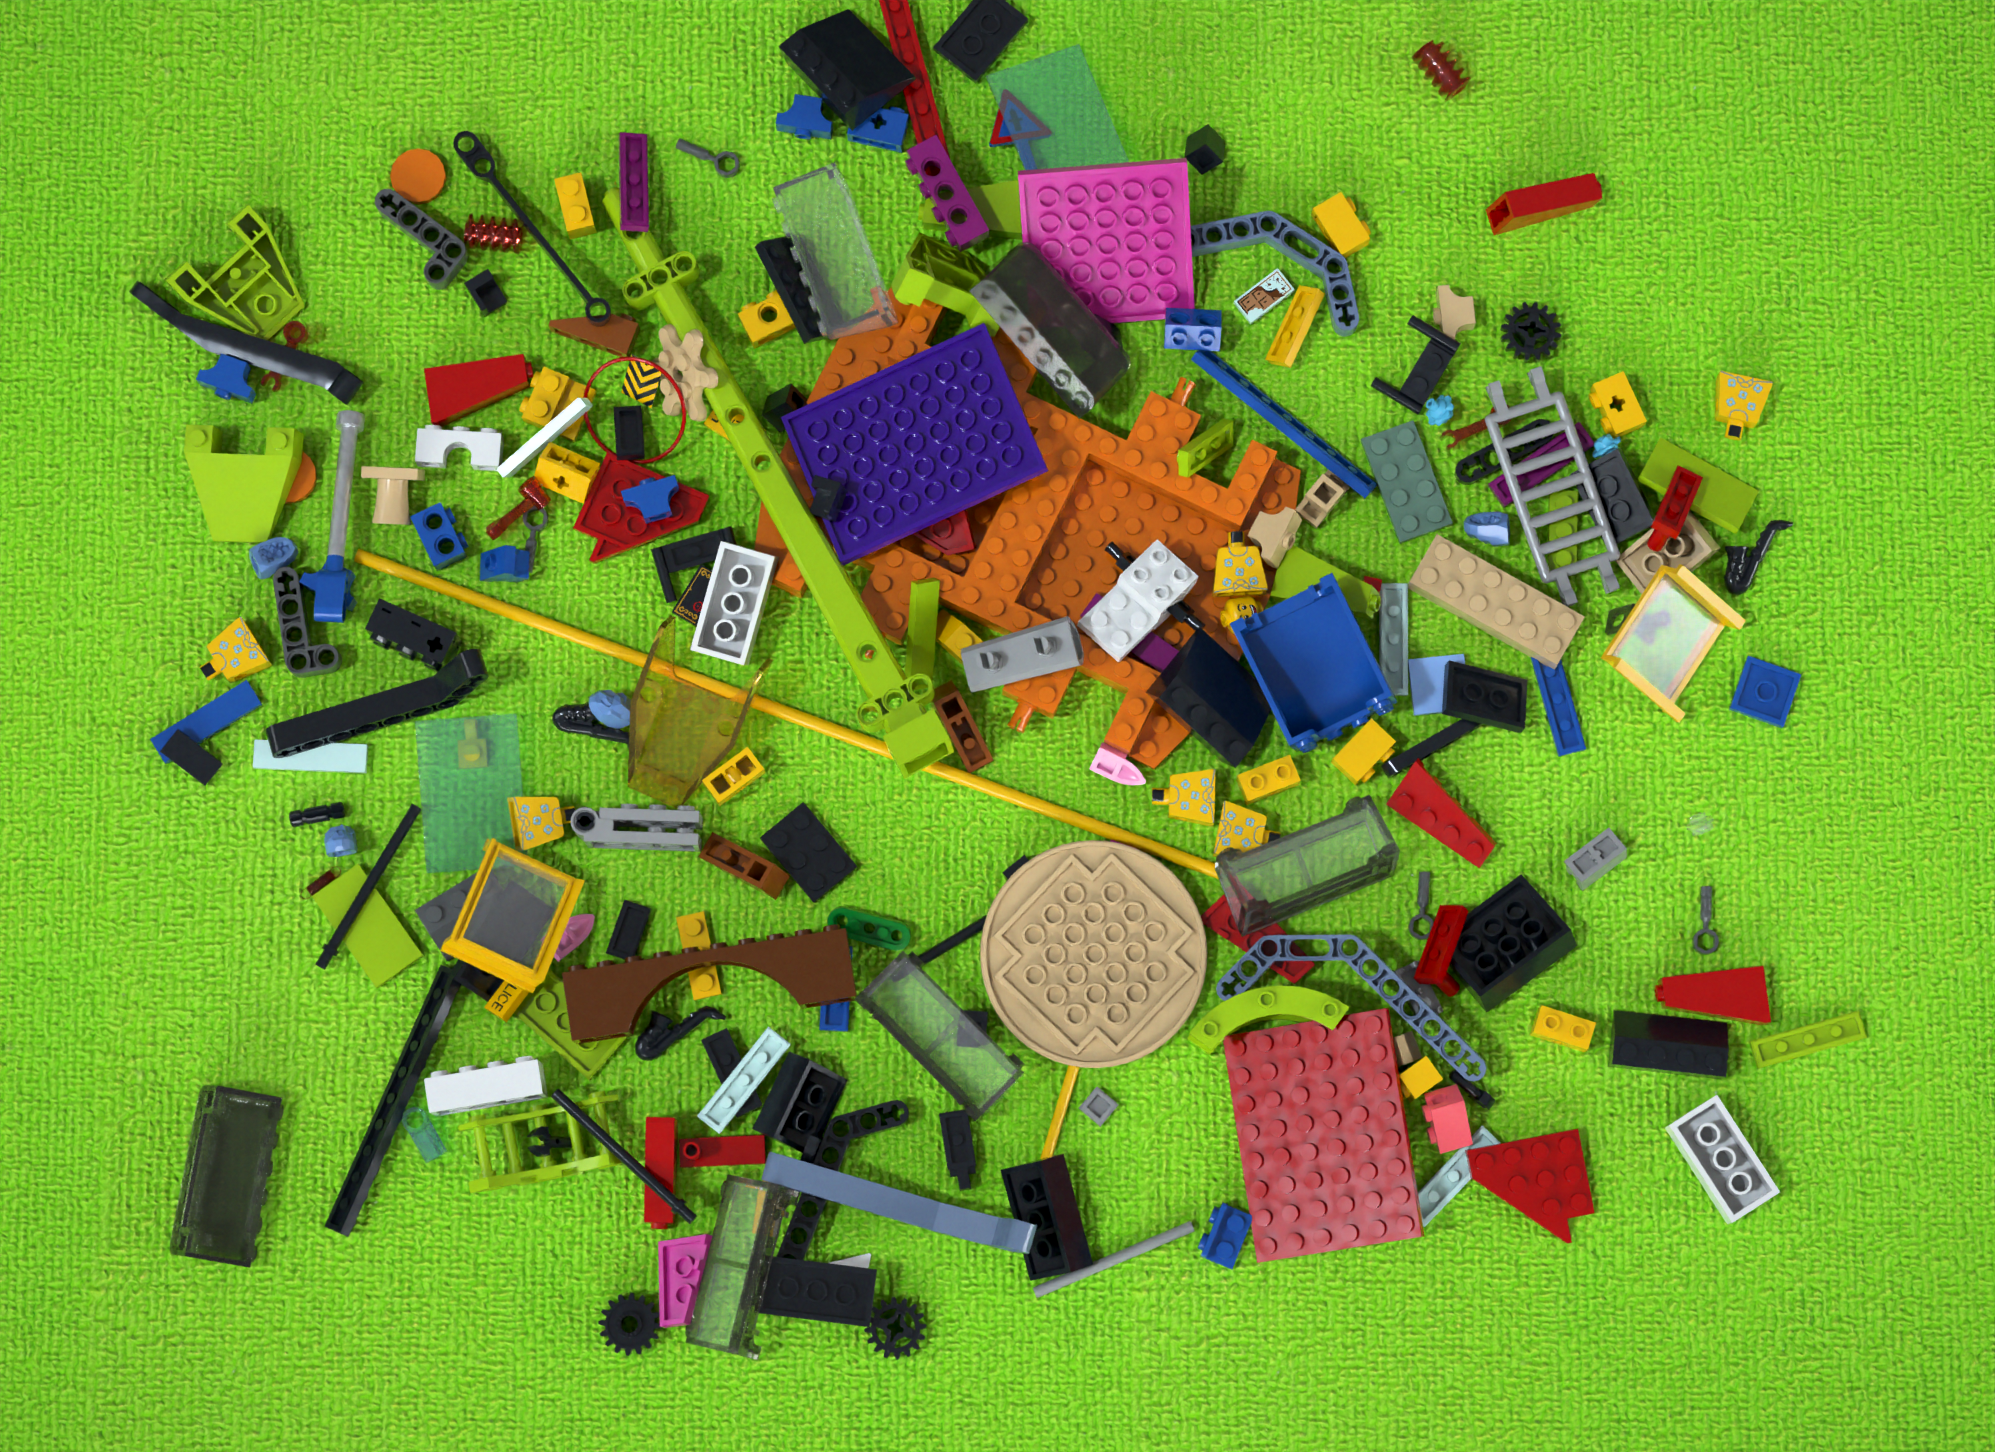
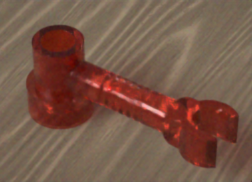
M291 321L285 325L283 334L287 341L286 347L296 349L298 344L306 342L308 332L302 323ZM301 330V335L295 338V332ZM270 371L269 374L263 376L261 385L265 386L269 379L274 378L275 385L272 391L277 392L281 387L280 380L282 374Z
M1492 407L1489 414L1495 412L1494 407ZM1485 418L1461 429L1444 431L1440 438L1451 436L1454 439V443L1449 444L1446 450H1451L1463 439L1488 429ZM1511 419L1498 423L1499 428L1506 426Z
M535 476L527 479L518 489V492L525 499L515 508L511 509L509 513H506L503 517L498 518L486 527V533L492 540L497 539L509 525L534 505L540 510L551 501V498L541 488L542 484Z

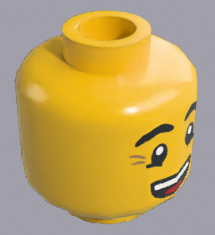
M1252 596L1229 599L1225 603L1224 610L1220 612L1221 623L1223 627H1228L1229 631L1234 634L1230 625L1231 622L1241 617L1243 619L1249 618L1256 612H1262L1263 608L1261 603Z

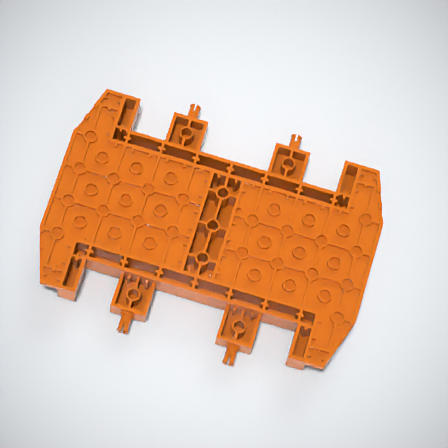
M891 287L838 339L807 400V404L931 348L930 344L948 308L927 299H923L920 307L912 303L905 305L895 298ZM1029 305L1020 326H1015L1003 320L995 337L991 336L1049 471L966 509L976 545L975 549L947 556L911 534L852 561L872 571L860 596L884 638L901 646L908 634L911 581L936 578L940 580L938 604L1002 635H1008L1068 616L1080 635L1084 652L1083 664L1005 684L1002 689V695L1018 703L1007 726L1014 730L1018 721L1021 720L1017 731L1024 733L1034 711L1053 719L1078 671L1126 694L1104 738V743L1127 754L1128 758L1155 770L1190 734L1146 693L1161 673L1130 652L1118 663L1077 626L1078 621L1081 619L1080 615L1095 594L1098 593L1104 597L1117 584L1119 576L1124 572L1115 564L1116 560L1105 551V548L1113 541L1124 553L1129 552L1137 559L1158 539L1199 576L1196 584L1183 601L1195 611L1194 615L1206 624L1203 630L1239 662L1243 650L1235 634H1232L1228 627H1223L1220 612L1224 610L1227 600L1244 596L1212 597L1218 548L1228 547V533L1234 531H1243L1245 533V547L1257 546L1247 535L1260 511L1274 515L1283 511L1285 507L1295 510L1301 470L1276 459L1277 451L1252 440L1228 489L1196 473L1188 478L1180 476L1177 462L1178 450L1192 440L1201 421L1200 414L1185 406L1196 384L1189 380L1185 390H1183L1187 380L1183 377L1179 378L1171 398H1165L1152 391L1150 392L1127 440L1029 394L1050 351V342L1034 334L1045 312L1040 308L1036 312V306ZM788 437L779 456L809 508H811L814 497ZM761 500L754 550L779 557L772 585L802 599L808 586ZM814 516L835 551L823 519ZM1258 546L1259 553H1260V557H1261L1262 548ZM1261 557L1268 590L1266 595L1250 596L1261 603L1264 611L1271 597L1277 569L1267 565ZM1170 614L1156 630L1153 629L1151 632L1180 651L1194 634L1195 630L1186 622L1181 623ZM867 650L864 654L865 658L872 659L875 651Z

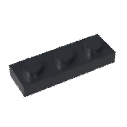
M727 1028L701 1040L721 1085L742 1060ZM756 1090L737 1112V1118L763 1106Z

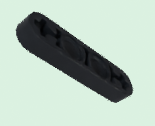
M1545 419L1535 420L1503 437V439L1534 429L1537 426L1549 424L1550 422ZM1553 434L1546 436L1545 439L1540 438L1531 441L1533 446H1530L1529 442L1525 443L1524 450L1519 453H1514L1507 449L1511 463L1549 443ZM1493 443L1458 462L1454 475L1459 483L1471 485L1502 469L1500 462L1495 466H1490L1484 460V455L1487 452L1493 451L1496 453ZM1475 458H1478L1480 466L1485 471L1481 472L1479 467L1472 472V478H1469L1467 475L1462 476L1463 466L1466 465L1467 468L1475 466L1477 464Z
M1461 719L1394 757L1381 767L1389 779L1411 767L1417 758L1422 761L1483 724Z

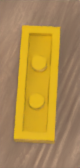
M1299 285L1265 360L1274 365L1291 368L1323 300L1324 292L1318 288Z
M704 911L676 917L683 949L689 947H698L700 951L710 949L711 941ZM708 966L688 972L694 1001L722 995L716 966Z

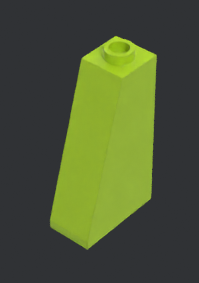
M1018 180L966 188L989 229L990 237L1022 240ZM951 191L938 194L942 200H949L954 195ZM925 199V204L920 203L918 220H923V229L948 231L943 222L938 223L934 217L931 208L935 206L931 199ZM955 214L951 218L955 224H962L967 219L963 214Z
M1294 545L1291 549H1287L1276 571L1270 595L1280 603L1308 589V586L1318 584L1320 578L1333 573L1355 617L1373 620L1374 613L1379 610L1381 603L1379 592L1372 585Z

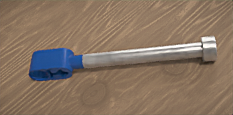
M343 410L337 413L336 429L341 431L326 570L319 569L314 603L315 621L344 623L349 572L343 571L357 434L363 432L365 415L357 411Z

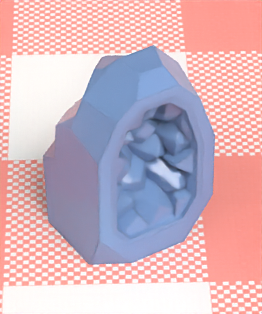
M1482 512L1470 515L1465 519L1464 531L1469 537L1479 539L1481 542L1491 544L1494 547L1510 544L1508 514L1502 512Z
M284 537L272 538L249 549V558L259 579L269 578L279 568L286 567L292 563L298 554L295 543Z
M599 690L589 697L591 712L600 722L608 727L623 728L630 725L637 716V704L623 693H615L612 690Z
M341 824L340 826L330 828L325 833L324 842L327 856L341 857L357 853L356 834L349 826Z

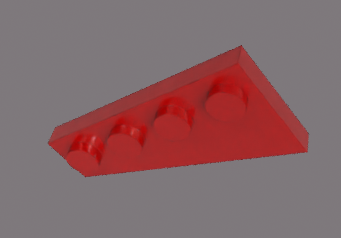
M1417 758L1386 805L1480 868L1497 843L1473 817L1468 816L1460 807L1461 804L1455 797L1452 798L1441 786L1442 783L1435 775L1432 776L1424 768L1423 762Z
M1239 881L1201 915L1203 925L1212 929L1245 952L1263 936L1288 935ZM1273 940L1264 942L1262 947L1264 954L1267 956L1276 954L1277 944ZM1293 941L1291 944L1292 953L1296 956H1307ZM1276 961L1270 968L1295 984L1316 964L1313 961Z

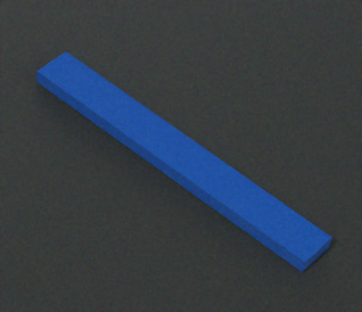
M1198 350L1191 358L1193 362L1362 497L1366 498L1377 487L1375 481L1212 351Z

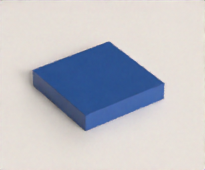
M1747 656L1729 710L1783 728L1801 674Z

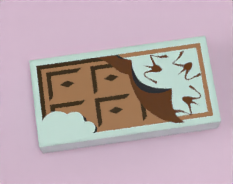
M1277 268L1237 298L1233 304L1251 325L1291 295L1295 289Z

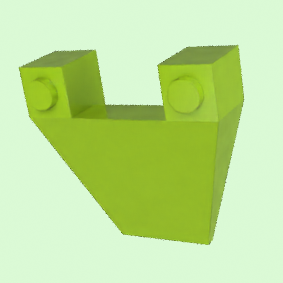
M244 205L225 223L244 245L206 280L187 261L180 264L164 280L187 303L245 334L268 341L305 305L268 225L249 205Z
M919 233L891 284L894 296L899 302L905 305L912 303L920 307L923 299H927L966 315L970 329L985 323L990 335L995 337L1010 309L1006 297L968 252H960L958 248L951 247L949 244Z
M186 425L184 454L213 541L262 543L270 540L302 462L304 434L295 428L267 427L265 455L221 453L223 431L213 425Z

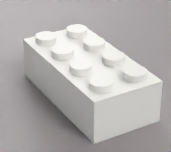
M720 542L690 650L737 664L749 665L779 557L732 543Z
M532 1056L515 1058L516 1063L507 1064L504 1061H494L487 1063L488 1068L479 1069L476 1068V1065L460 1067L459 1073L454 1074L447 1070L430 1073L431 1078L424 1079L429 1113L437 1117L548 1098L543 1064Z
M1718 1095L1705 1101L1665 1127L1727 1224L1733 1223L1780 1193Z

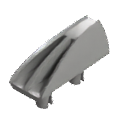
M1068 616L961 649V657L971 693L1082 665L1084 662L1080 635Z

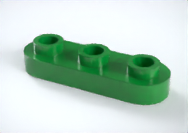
M836 907L831 911L827 919L828 926L839 924L841 929L846 928L848 938L890 950H902L911 940V930L904 922L850 907ZM841 915L845 916L848 920L847 924H840L838 917ZM872 923L875 926V930L868 932L865 929V924ZM899 930L902 933V938L895 939L892 936V932Z

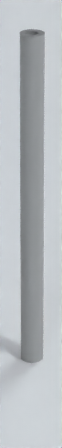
M1188 1221L1094 1261L1091 1266L1066 1273L1035 1286L1033 1290L1036 1298L1195 1231L1191 1221Z

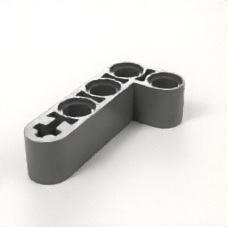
M383 189L378 192L375 197V205L379 214L433 254L424 267V276L431 288L436 290L445 289L468 260V252L464 243L397 192L391 189ZM386 201L388 203L393 201L396 209L399 210L398 213L390 206L385 207L384 203ZM414 215L418 217L414 225L407 226L404 224V220L408 216ZM430 232L440 233L436 241H426V236ZM452 248L461 249V254L458 257H448V252ZM441 269L445 271L441 279H431V274L434 270Z
M290 567L279 568L273 576V584L287 668L298 678L336 672L342 665L341 654L336 648L330 644L315 646L311 644L303 586L299 583L300 576ZM287 576H290L293 580L289 582L290 591L293 594H288V589L282 583L286 581ZM292 602L297 603V612L293 615H287L285 613L286 606ZM294 630L302 631V638L298 642H290L289 640L290 633ZM325 653H334V660L331 664L323 665L321 663V658ZM299 657H305L307 660L305 667L300 670L294 669V661Z

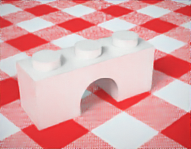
M425 425V429H417L415 462L418 467L446 468L449 453L455 448L462 447L471 451V466L474 470L497 471L503 460L504 438L501 433H497L498 430L492 428H482L481 432H472L470 428L455 426L453 430H442V427L438 425Z

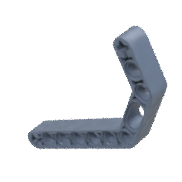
M1263 211L1190 226L1191 239L1194 242L1192 257L1266 243L1322 279L1334 331L1342 337H1348L1356 331L1359 314L1345 257L1273 211ZM1265 221H1270L1276 228L1273 231H1265L1261 228V224ZM1236 227H1244L1247 229L1248 234L1244 237H1239L1233 230ZM1210 232H1216L1221 236V240L1210 242L1206 235ZM1288 236H1294L1315 249L1318 256L1314 259H1309L1289 247L1284 242V239ZM1336 263L1341 267V271L1337 274L1330 273L1327 265ZM1335 290H1343L1347 294V298L1337 300L1332 293ZM1343 309H1346L1347 321H1351L1349 326H1345V323L1341 322Z
M1356 935L1263 936L1217 983V994L1222 1000L1226 1001L1235 995L1246 992L1276 961L1344 960L1468 1081H1478L1484 1077L1487 1070L1484 1059ZM1298 939H1323L1328 942L1330 949L1325 956H1296L1291 951V944ZM1348 939H1353L1358 944V951L1353 956H1349L1343 951V944ZM1267 940H1273L1277 944V952L1273 956H1267L1263 952L1262 947ZM1368 959H1373L1378 963L1379 969L1374 976L1367 975L1363 970V965ZM1247 960L1254 961L1258 968L1256 974L1252 977L1245 975L1242 969L1243 964ZM1236 971L1241 979L1247 981V984L1244 986L1242 982H1239L1234 988L1237 992L1235 995H1225L1226 987L1224 984L1225 982L1231 984L1237 979L1236 976H1233V973ZM1389 979H1393L1399 984V991L1394 996L1386 994L1383 988L1384 983ZM1410 999L1417 1001L1420 1006V1010L1415 1016H1410L1404 1011V1004ZM1428 1020H1436L1440 1024V1032L1436 1036H1430L1425 1032L1424 1027ZM1456 1040L1459 1042L1461 1052L1457 1056L1447 1054L1445 1051L1447 1041ZM1466 1050L1471 1053L1467 1057L1471 1063L1478 1061L1481 1064L1478 1068L1481 1072L1479 1075L1476 1073L1469 1075L1466 1072L1469 1067L1464 1061L1460 1066L1455 1062L1464 1056Z
M773 1152L768 1154L761 1180L927 1230L1016 1253H1030L1037 1228L1036 1225L1011 1218L996 1217L941 1203Z

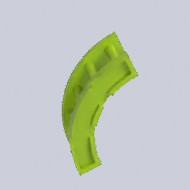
M1280 985L1261 987L1235 995L1216 1006L1195 1025L1187 1039L1208 1055H1211L1216 1047L1223 1042L1225 1036L1232 1035L1251 1024L1264 1021L1290 1020L1298 1023L1316 1021L1333 1031L1349 1009V1006L1327 994L1309 988Z
M605 1091L588 1094L589 1099L575 1102L581 1109L593 1107L596 1123L610 1135L605 1104L618 1101V1095L606 1096ZM546 1104L529 1107L530 1112L490 1119H486L485 1114L476 1115L468 1118L469 1123L458 1125L459 1131H474L481 1173L479 1174V1179L468 1182L470 1193L502 1189L504 1186L533 1184L585 1173L584 1171L596 1168L600 1170L623 1164L601 1142L599 1156L589 1158L588 1154H585L579 1122L561 1106L547 1109ZM566 1113L574 1155L571 1157L572 1162L557 1165L556 1160L553 1161L550 1149L549 1156L541 1157L542 1163L539 1164V1169L525 1171L524 1166L521 1167L513 1123L534 1120L535 1128L547 1127L545 1117ZM502 1125L510 1169L507 1170L508 1174L496 1176V1171L492 1170L485 1128ZM538 1138V1144H544V1142L540 1141V1139Z

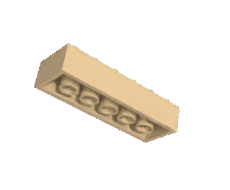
M1438 534L1435 536L1408 584V589L1554 670L1585 617Z

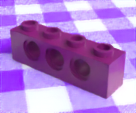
M937 135L908 149V159L905 161L906 166L912 176L917 174L921 183L918 184V187L925 199L930 198L935 206L931 210L937 222L945 224L948 231L944 233L951 247L957 246L958 250L962 252L989 238V229ZM930 166H936L940 169V172L936 176H929L925 173V170ZM942 190H950L954 195L949 200H942L938 194ZM955 214H963L967 219L962 224H955L951 218Z

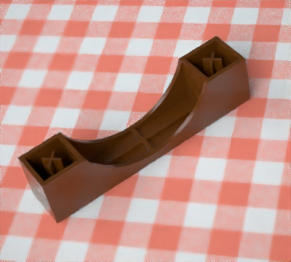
M839 924L824 926L823 932L813 933L811 929L795 931V936L786 938L783 936V933L767 935V941L756 942L755 938L738 940V945L729 947L727 942L710 944V949L700 951L698 947L681 949L682 954L672 955L670 951L653 953V958L646 960L642 956H631L625 958V963L616 964L613 960L597 962V967L595 968L585 967V964L568 967L569 972H563L562 977L571 1039L576 1044L633 1036L636 1024L643 1010L657 992L675 978L708 966H738L762 973L784 987L795 998L801 1009L856 1001L858 998L846 928L841 929Z

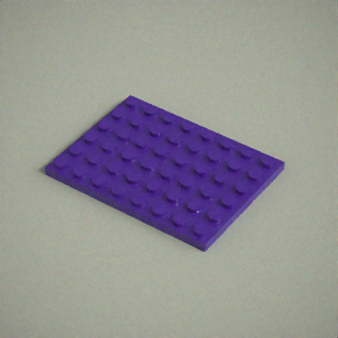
M985 323L781 417L813 497L815 498L816 491L811 484L815 475L840 482L848 491L836 522L823 519L840 563L843 566L1049 471Z

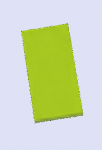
M1660 437L1637 481L1664 495L1678 465L1703 477L1690 510L1736 534L1759 490Z
M356 864L312 896L335 930L368 877L359 864ZM375 887L343 939V942L378 989L424 955Z
M550 969L545 980L535 988L533 993H528L514 1012L518 1018L589 1081L627 1039V1037L583 1044L574 1043L571 1039L563 980Z

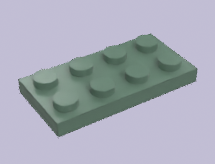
M1414 421L1361 439L1360 442L1399 544L1452 526L1451 517Z

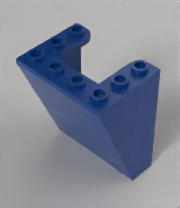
M1333 573L1320 578L1318 584H1312L1308 586V589L1260 613L1256 612L1249 618L1243 619L1241 617L1230 623L1289 746L1296 752L1302 751L1303 754L1317 748L1316 742L1324 738L1331 741L1343 735L1342 729L1352 725L1354 729L1369 721L1367 717L1375 713L1382 716L1394 710L1393 704L1397 703Z

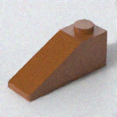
M623 313L620 314V317L611 314L610 321L601 327L593 326L586 317L550 320L548 325L553 333L618 357H630L640 332L636 319ZM597 315L592 317L599 319L602 318L604 315Z
M950 680L935 688V696L931 704L968 773L992 762L993 758L954 683Z
M713 832L698 856L775 900L790 877L789 874L774 863Z

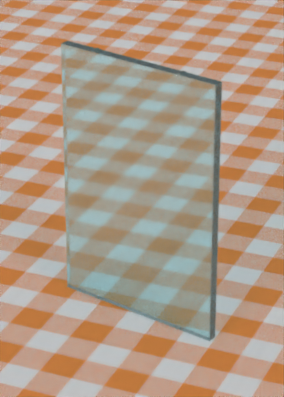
M1079 44L986 75L1024 170L1129 162Z
M517 713L415 721L426 873H451L452 871L479 869L486 852L482 849L487 839L494 838L497 842L515 850L507 797H523ZM527 850L518 851L528 856ZM496 857L492 868L503 867L506 869L508 867H516V865Z

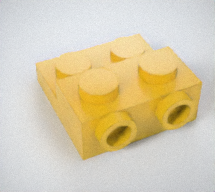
M543 366L541 373L535 372L530 384L534 388L530 398L524 397L519 412L523 413L522 419L524 422L543 429L577 398H583L586 385L573 381L568 376ZM590 387L587 398L592 403L597 391ZM584 415L559 436L575 442L584 423Z

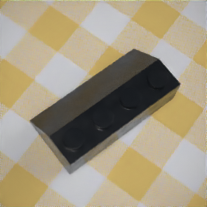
M1613 1010L1608 1067L1712 1079H1723L1726 1077L1729 1051L1727 1023Z
M1064 1154L1002 1169L1001 1174L1013 1219L1037 1226L1030 1253H1023L1030 1281L1071 1273L1093 1265Z

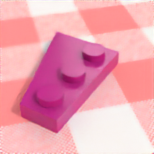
M703 1234L658 1241L660 1327L670 1328L690 1325L712 1240L711 1235Z

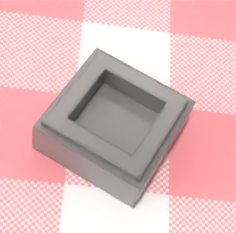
M1096 1087L1078 1109L1101 1127L1119 1104L1100 1088Z

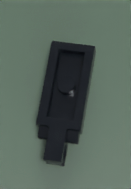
M968 1110L940 1113L945 1156L950 1177H958L960 1191L970 1190L969 1174L976 1173V1161Z

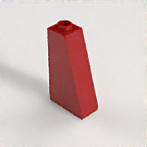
M1595 173L1507 191L1486 209L1493 235L1592 208L1603 199L1602 187L1599 181H1597Z
M524 354L425 368L424 373L432 425L443 427L530 387L529 378L534 376L532 362H527Z
M1763 966L1662 977L1658 980L1659 985H1655V998L1657 1002H1661L1662 1009L1756 1025L1771 1023Z
M646 1117L645 1168L676 1196L678 1120L673 1117ZM645 1184L644 1222L651 1224V1229H668V1224H675V1215L671 1212L672 1208Z

